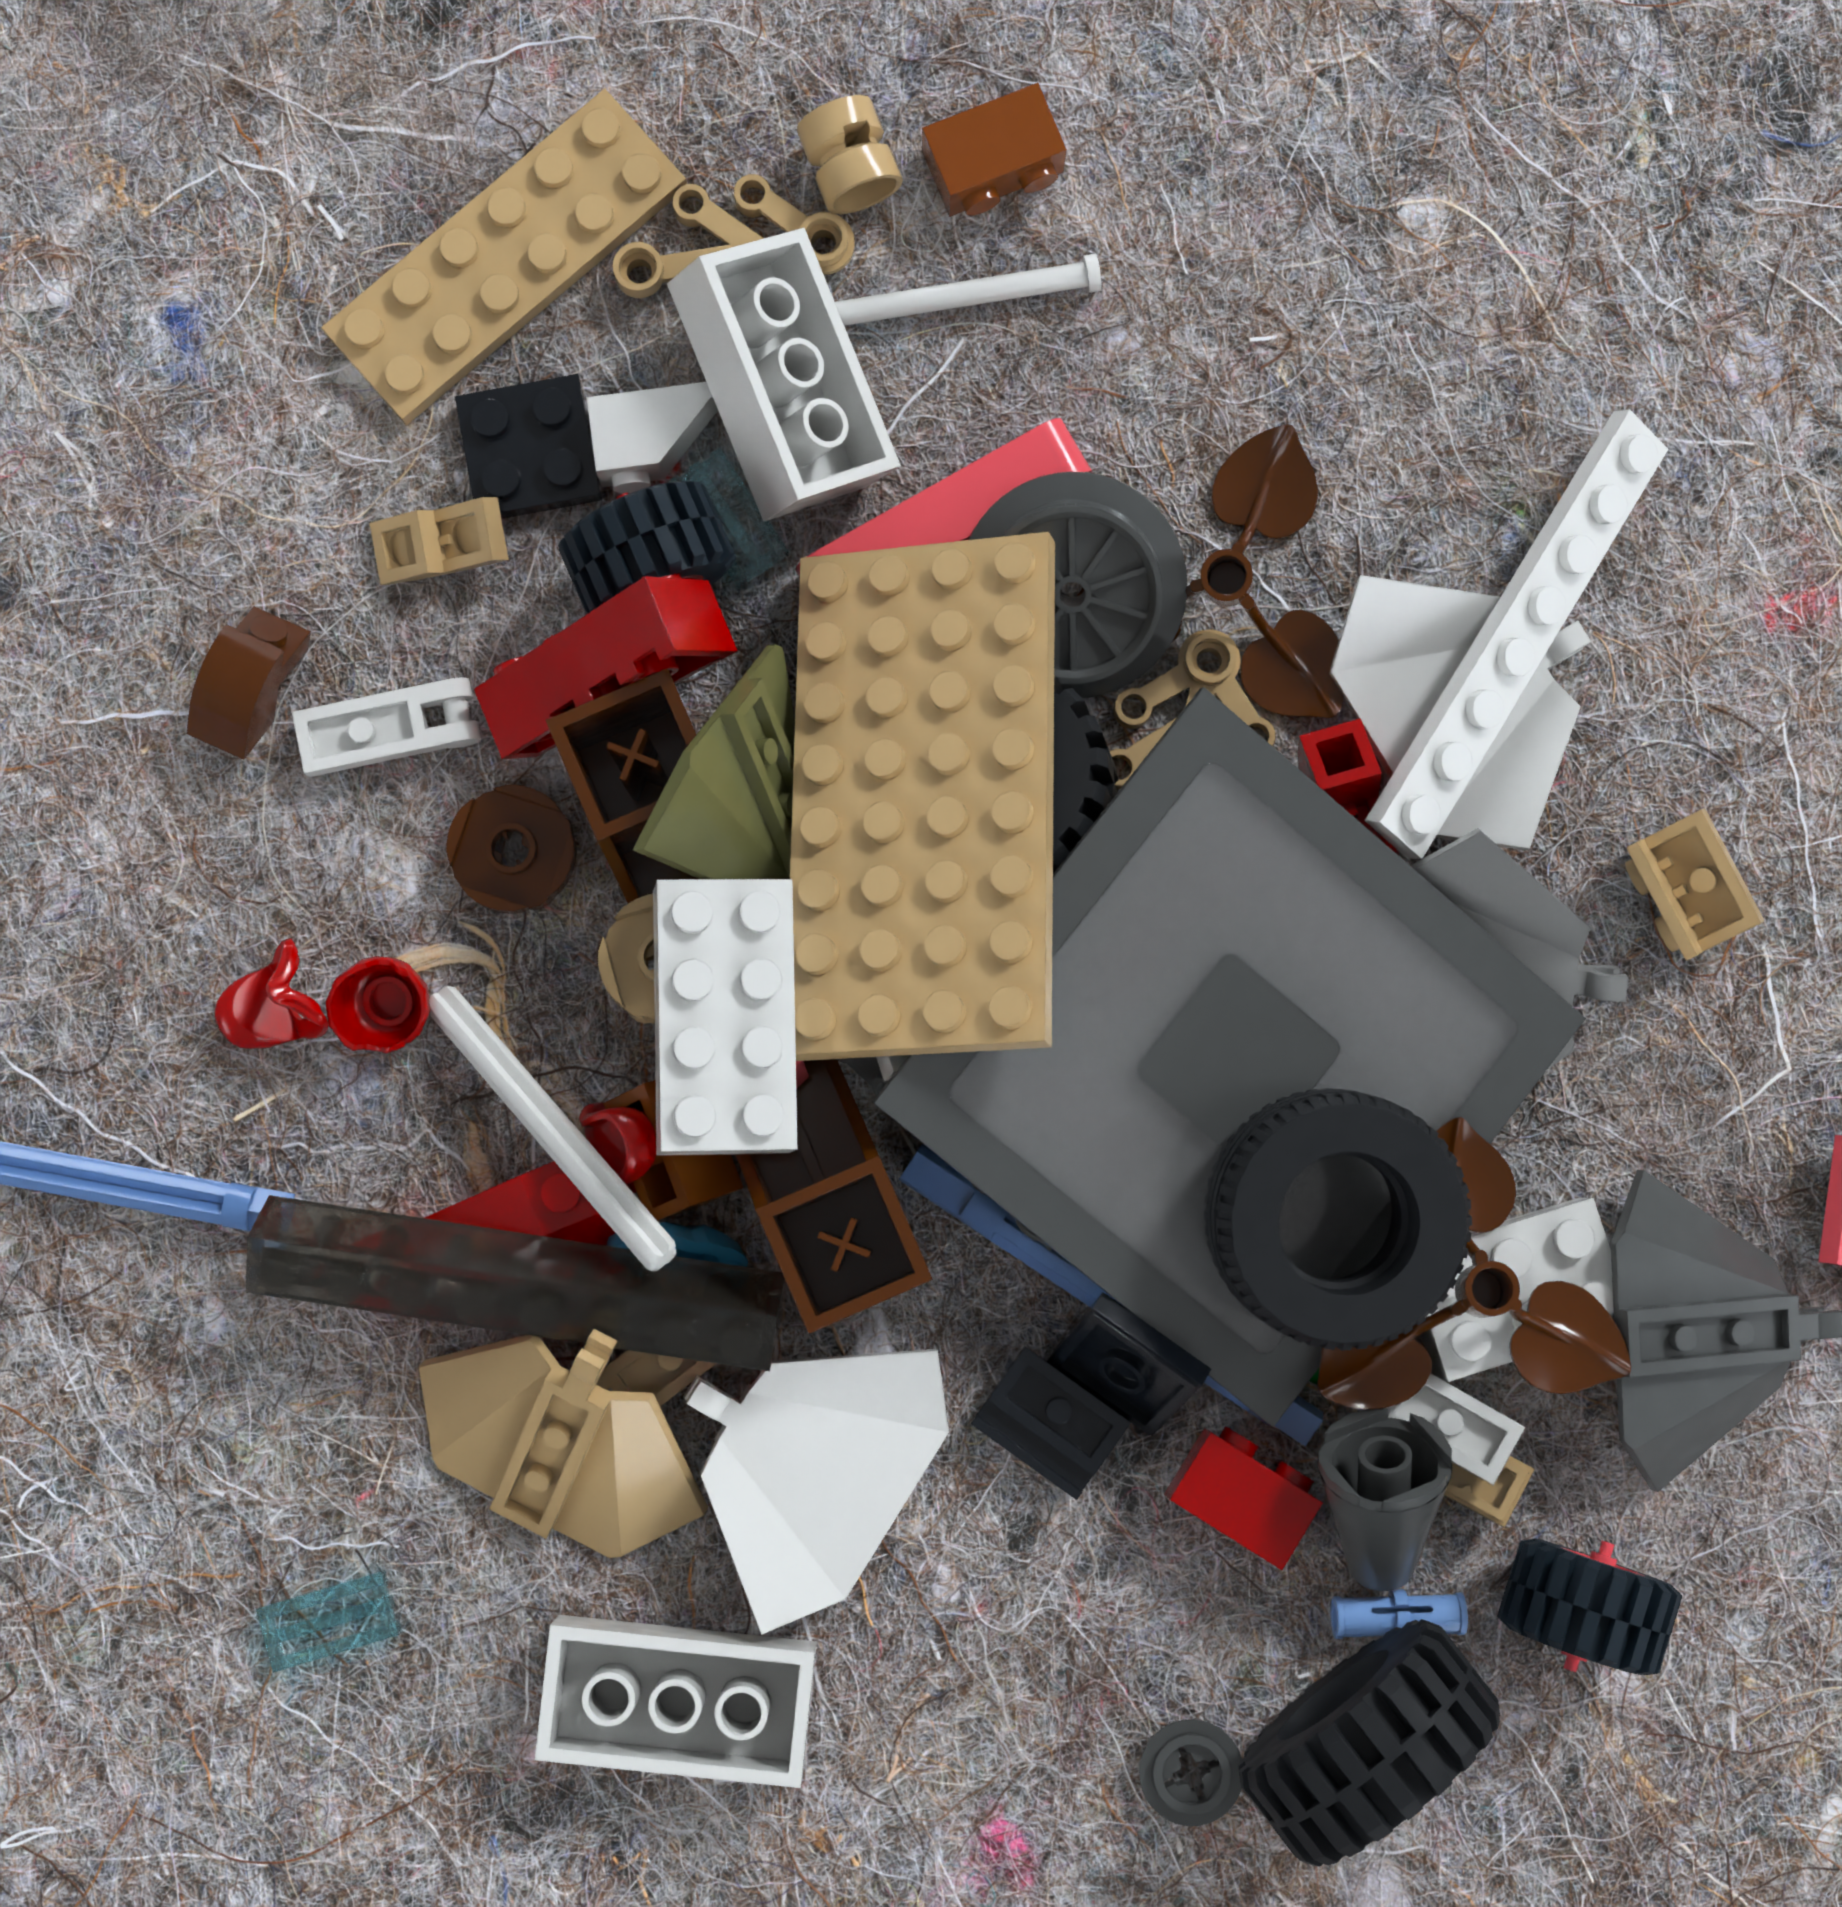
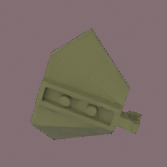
M776 644L765 647L682 752L633 851L698 879H790L795 717L783 647Z

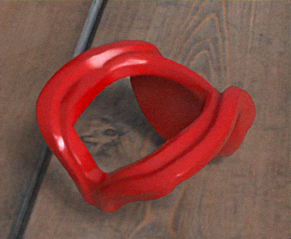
M292 938L281 941L274 953L272 962L268 966L239 978L229 985L217 1000L214 1010L215 1022L222 1035L233 1045L244 1049H266L300 1038H319L327 1032L328 1020L319 1004L311 997L294 991L289 987V983L295 975L300 961L297 947Z
M602 1102L586 1105L579 1117L580 1124L584 1127L586 1139L633 1193H636L633 1182L641 1178L651 1168L656 1158V1133L653 1124L644 1113L634 1108L613 1107L605 1109Z

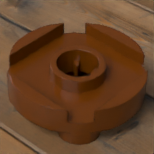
M514 784L495 787L493 791L483 793L477 799L472 798L461 807L454 817L448 832L446 853L455 879L470 898L490 910L500 913L518 914L544 908L551 902L552 898L564 889L574 870L577 846L572 824L551 798L531 787ZM508 833H521L523 835L522 845L529 849L526 859L522 863L519 859H516V866L508 867L502 865L503 855L495 851L496 843L502 836L506 841H509Z

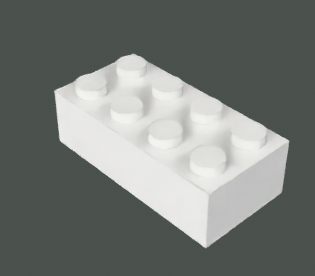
M805 227L699 256L667 283L763 522L866 488L901 466Z
M792 879L657 880L653 889L656 1155L791 1153L797 1150Z
M558 1615L549 1628L535 1760L801 1788L817 1642Z

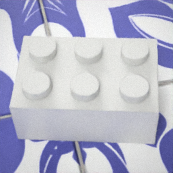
M1575 1198L1505 1220L1499 1227L1489 1232L1478 1233L1470 1231L1472 1233L1471 1239L1480 1250L1487 1253L1488 1261L1501 1262L1510 1267L1516 1274L1520 1285L1518 1299L1522 1302L1523 1310L1527 1311L1530 1294L1538 1285L1549 1281H1564L1580 1286L1592 1294L1614 1320L1611 1249L1594 1198ZM1467 1255V1258H1463L1462 1265L1464 1267L1462 1271L1472 1266V1259L1469 1255ZM1455 1286L1453 1289H1449L1447 1292L1449 1296L1444 1302L1440 1301L1437 1304L1438 1309L1434 1313L1457 1301ZM1509 1311L1502 1315L1486 1318L1474 1317L1465 1312L1422 1333L1420 1336L1424 1348L1428 1351L1432 1360L1433 1375L1443 1381L1451 1382L1511 1363L1510 1339L1514 1331L1522 1323L1515 1320Z

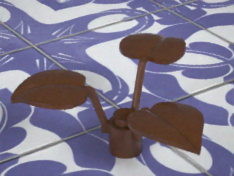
M1290 424L1271 428L1252 437L1236 449L1221 466L1212 489L1214 511L1223 522L1235 526H1244V529L1231 549L1218 550L1205 560L1201 568V579L1191 581L1190 585L1186 587L1187 599L1198 593L1204 592L1213 603L1225 607L1240 604L1264 636L1255 640L1246 648L1241 660L1242 683L1246 692L1256 704L1269 712L1282 716L1333 718L1339 713L1344 696L1329 674L1339 642L1338 637L1325 620L1316 614L1302 609L1286 613L1273 629L1258 609L1253 598L1249 595L1253 587V571L1249 560L1243 555L1254 536L1255 530L1271 539L1289 537L1306 526L1316 509L1318 485L1315 472L1302 448L1295 428ZM1082 588L1077 596L1084 592V588ZM1182 621L1173 641H1175L1178 638L1181 632Z
M1453 1118L1437 1129L1436 1132L1439 1133L1438 1138L1444 1139L1449 1147L1448 1150L1458 1160L1456 1165L1462 1169L1464 1175L1462 1179L1467 1184L1469 1190L1467 1198L1471 1199L1469 1215L1472 1216V1226H1469V1230L1478 1233L1489 1232L1499 1227L1507 1219L1514 1207L1516 1198L1514 1177L1508 1163L1492 1145L1484 1140L1464 1118ZM1470 1239V1242H1467L1466 1248L1469 1249L1468 1255L1472 1259V1266L1463 1270L1457 1278L1455 1284L1456 1302L1426 1317V1321L1420 1325L1415 1324L1412 1326L1413 1330L1406 1335L1401 1333L1398 1335V1339L1392 1341L1385 1340L1381 1345L1375 1347L1368 1345L1367 1349L1351 1348V1350L1342 1351L1337 1347L1334 1350L1322 1347L1317 1389L1320 1395L1327 1400L1356 1409L1386 1408L1409 1400L1426 1384L1432 1371V1360L1428 1351L1415 1338L1465 1312L1474 1317L1486 1318L1502 1315L1509 1311L1515 1320L1521 1322L1522 1324L1514 1331L1509 1343L1512 1362L1519 1375L1529 1385L1547 1393H1575L1603 1382L1625 1377L1631 1372V1362L1626 1344L1616 1323L1592 1294L1573 1283L1564 1281L1544 1282L1538 1285L1530 1294L1527 1311L1522 1309L1521 1300L1518 1299L1520 1285L1513 1270L1501 1262L1488 1261L1487 1253L1480 1250L1474 1241Z

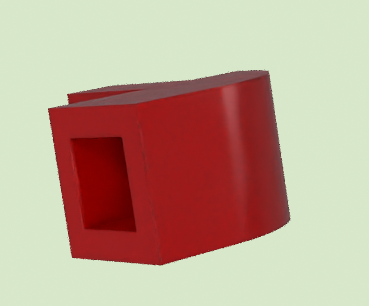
M1361 718L1300 735L1298 743V769L1399 856V851L1365 822V819L1379 798L1382 772Z

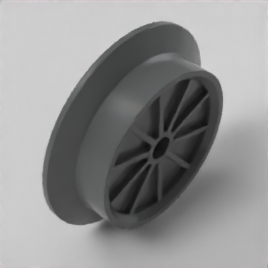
M1074 471L1058 472L1037 477L1013 488L988 509L976 525L969 540L1049 532L1055 541L1054 676L1058 677L1063 690L1073 688L1081 698L1104 695L1132 683L1144 675L1164 655L1172 643L1184 615L1187 600V570L1184 555L1173 528L1161 511L1143 494L1123 482L1104 475ZM1076 582L1082 585L1084 592L1077 597H1069L1062 592L1061 588L1066 583Z

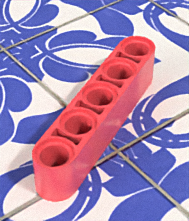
M1054 418L1031 429L828 543L807 557L969 540L976 525L988 509L1013 488L1048 474L1070 471L1093 473L1062 419ZM799 563V564L796 566L795 570H796L798 576L800 577V563Z

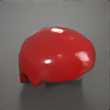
M382 956L361 959L343 971L335 979L325 1001L328 1026L342 1044L352 1051L371 1050L387 1054L403 1048L421 1034L431 1011L428 985L417 972L402 960Z

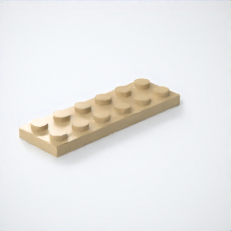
M604 88L321 328L332 343L407 426L672 201L676 190L687 184V180Z

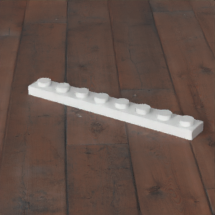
M1630 409L1614 411L1365 819L1366 823L1406 858L1423 859L1668 451V448Z

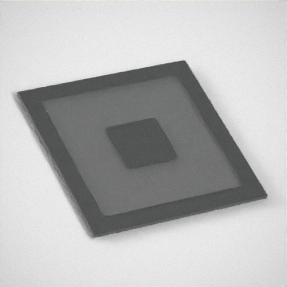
M1203 687L1198 690L1053 873L1052 1047L909 1055L872 1103L1123 1307L1210 1367L1212 1370L1208 1376L1267 1424L1274 1427L1320 1367L1322 1347L1309 1346L1305 1342L1300 1343L1261 1321L1231 1294L1226 1283L1218 1274L1219 1269L1214 1266L1212 1253L1209 1251L1206 1243L1209 1241V1238L1205 1235L1204 1226L1206 1225V1220H1204L1203 1210L1207 1209V1204L1204 1203V1199L1209 1189L1207 1187L1208 1179L1212 1178L1214 1173L1211 1171L1214 1163L1218 1162L1220 1158L1218 1155L1221 1149H1225L1229 1144L1226 1141L1232 1134L1235 1135L1237 1133V1128L1243 1122L1247 1123L1249 1121V1116L1255 1112H1260L1268 1103L1275 1104L1276 1099L1289 1097L1291 1094L1299 1091L1305 1093L1311 1089L1333 1088L1358 1091L1391 1101L1402 1108L1412 1111L1413 1115L1421 1117L1435 1131L1453 1118L1462 1117L1484 1140L1491 1144L1586 1018ZM1348 1155L1326 1156L1306 1167L1289 1186L1282 1201L1279 1214L1280 1240L1288 1258L1304 1273L1328 1280L1346 1277L1368 1264L1381 1249L1391 1224V1198L1383 1176L1366 1161Z

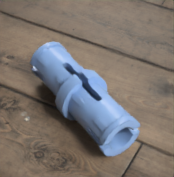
M1404 1589L1390 1590L1388 1596L1346 1598L1333 1596V1599H1331L1330 1617L1332 1633L1335 1639H1343V1637L1384 1636L1386 1632L1396 1627L1402 1628L1407 1622L1420 1621L1421 1619L1441 1626L1447 1634H1457L1459 1636L1467 1633L1468 1611L1466 1599L1462 1592L1445 1595L1407 1596Z

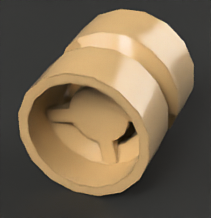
M852 95L832 100L808 113L798 123L796 131L808 161L813 166L821 167L817 171L815 179L827 210L832 214L842 215L867 209L884 201L901 187L903 178L892 150L887 144L879 143L883 138L884 130L873 102L868 96Z

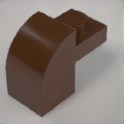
M255 606L236 628L226 624L214 640L198 673L190 700L186 734L244 760L274 722L279 686L307 652L311 631Z

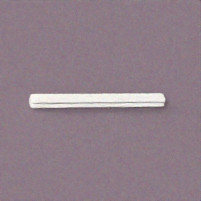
M444 986L438 993L432 994L429 997L431 1010L429 1015L643 1266L647 1270L658 1271L665 1264L671 1262L677 1254L673 1238L455 987Z

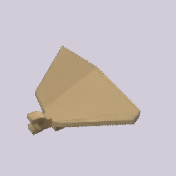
M593 1329L589 1335L584 1349L581 1348L570 1371L560 1366L541 1338L533 1334H526L426 1359L419 1367L432 1459L437 1468L493 1497L494 1499L489 1510L547 1539L551 1530L554 1529L608 1558L622 1557L704 1516L708 1509V1505L654 1393L608 1391L596 1385L617 1343V1340L596 1329Z

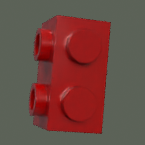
M1227 1426L1224 1427L1219 1437L1204 1428L1164 1495L1278 1569L1283 1570L1323 1502L1308 1493L1314 1481L1280 1461L1275 1471L1252 1458L1259 1446Z

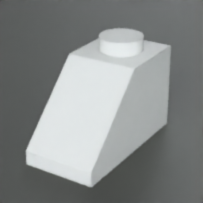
M707 382L586 397L595 468L602 487L613 486L615 492L631 493L650 487V481L665 479L718 412Z

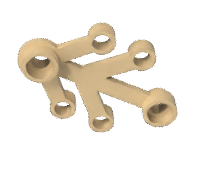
M748 174L737 181L734 187V199L737 209L743 215L751 218L764 215L784 232L805 227L811 245L821 237H827L834 241L835 248L827 254H820L814 250L824 275L837 273L850 262L855 248L854 234L850 225L842 217L831 212H817L809 216L805 215L771 191L767 180L760 175ZM685 184L676 190L672 199L674 214L677 220L687 227L701 226L727 245L660 255L653 246L647 243L632 242L624 245L616 253L613 260V273L617 285L622 292L633 298H646L655 294L660 289L662 283L672 280L699 256L764 238L710 201L708 193L704 188L697 184ZM749 188H758L764 193L763 199L756 204L745 202L741 196ZM690 197L698 198L703 202L702 208L693 214L686 213L680 208L682 202ZM644 266L650 269V278L643 283L631 281L629 274L635 267Z
M1212 629L1201 630L1190 635L1183 642L1178 652L1177 666L1141 688H1128L1118 695L1113 708L1114 717L1121 726L1136 729L1148 721L1152 708L1189 689L1186 707L1198 690L1205 687L1248 726L1261 728L1265 732L1267 742L1273 746L1276 738L1273 725L1267 719L1259 717L1235 679L1241 664L1237 645L1225 633ZM1205 652L1214 654L1219 660V669L1212 673L1202 671L1197 665V657ZM1128 698H1136L1144 705L1145 712L1137 719L1126 717L1121 709L1122 702ZM1175 719L1126 749L1118 748L1110 751L1112 759L1121 758L1125 760L1131 770L1127 778L1119 779L1115 783L1116 789H1121Z

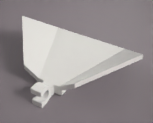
M1359 576L1329 674L1356 718H1361L1373 752L1389 779L1500 599L1499 596L1371 576ZM1579 621L1558 632L1436 837L1457 840L1479 828L1499 847L1520 850L1530 849L1581 707L1554 680L1549 672V669L1580 652L1583 647L1591 643Z
M927 1349L770 1361L767 1370L764 1369L751 1385H747L739 1400L699 1375H696L684 1394L683 1398L688 1405L723 1424L714 1438L715 1444L700 1472V1476L761 1635L846 1600L949 1433L938 1350Z

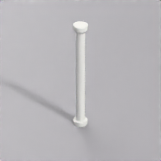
M1095 253L1083 255V262L836 301L835 304L844 326L1084 287H1086L1088 293L1099 292L1102 287L1098 258Z

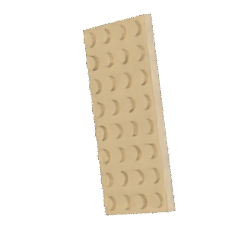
M1049 532L800 558L790 879L793 882L796 1061L1052 1047L1055 541Z

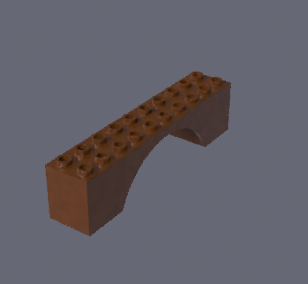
M668 668L545 720L596 840L609 863L627 903L639 897L652 894L657 880L698 879L633 851L682 752L696 736V732ZM836 1059L803 1061L809 1077L796 1089L797 1150L791 1153L736 1154L756 1213L808 1334L933 1280Z

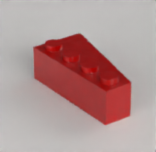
M680 574L662 577L644 576L561 632L544 640L541 645L526 655L507 660L493 669L494 676L474 688V691L501 758H536L556 747L545 720L667 668L674 684H677L736 653L738 650L709 580L682 579Z

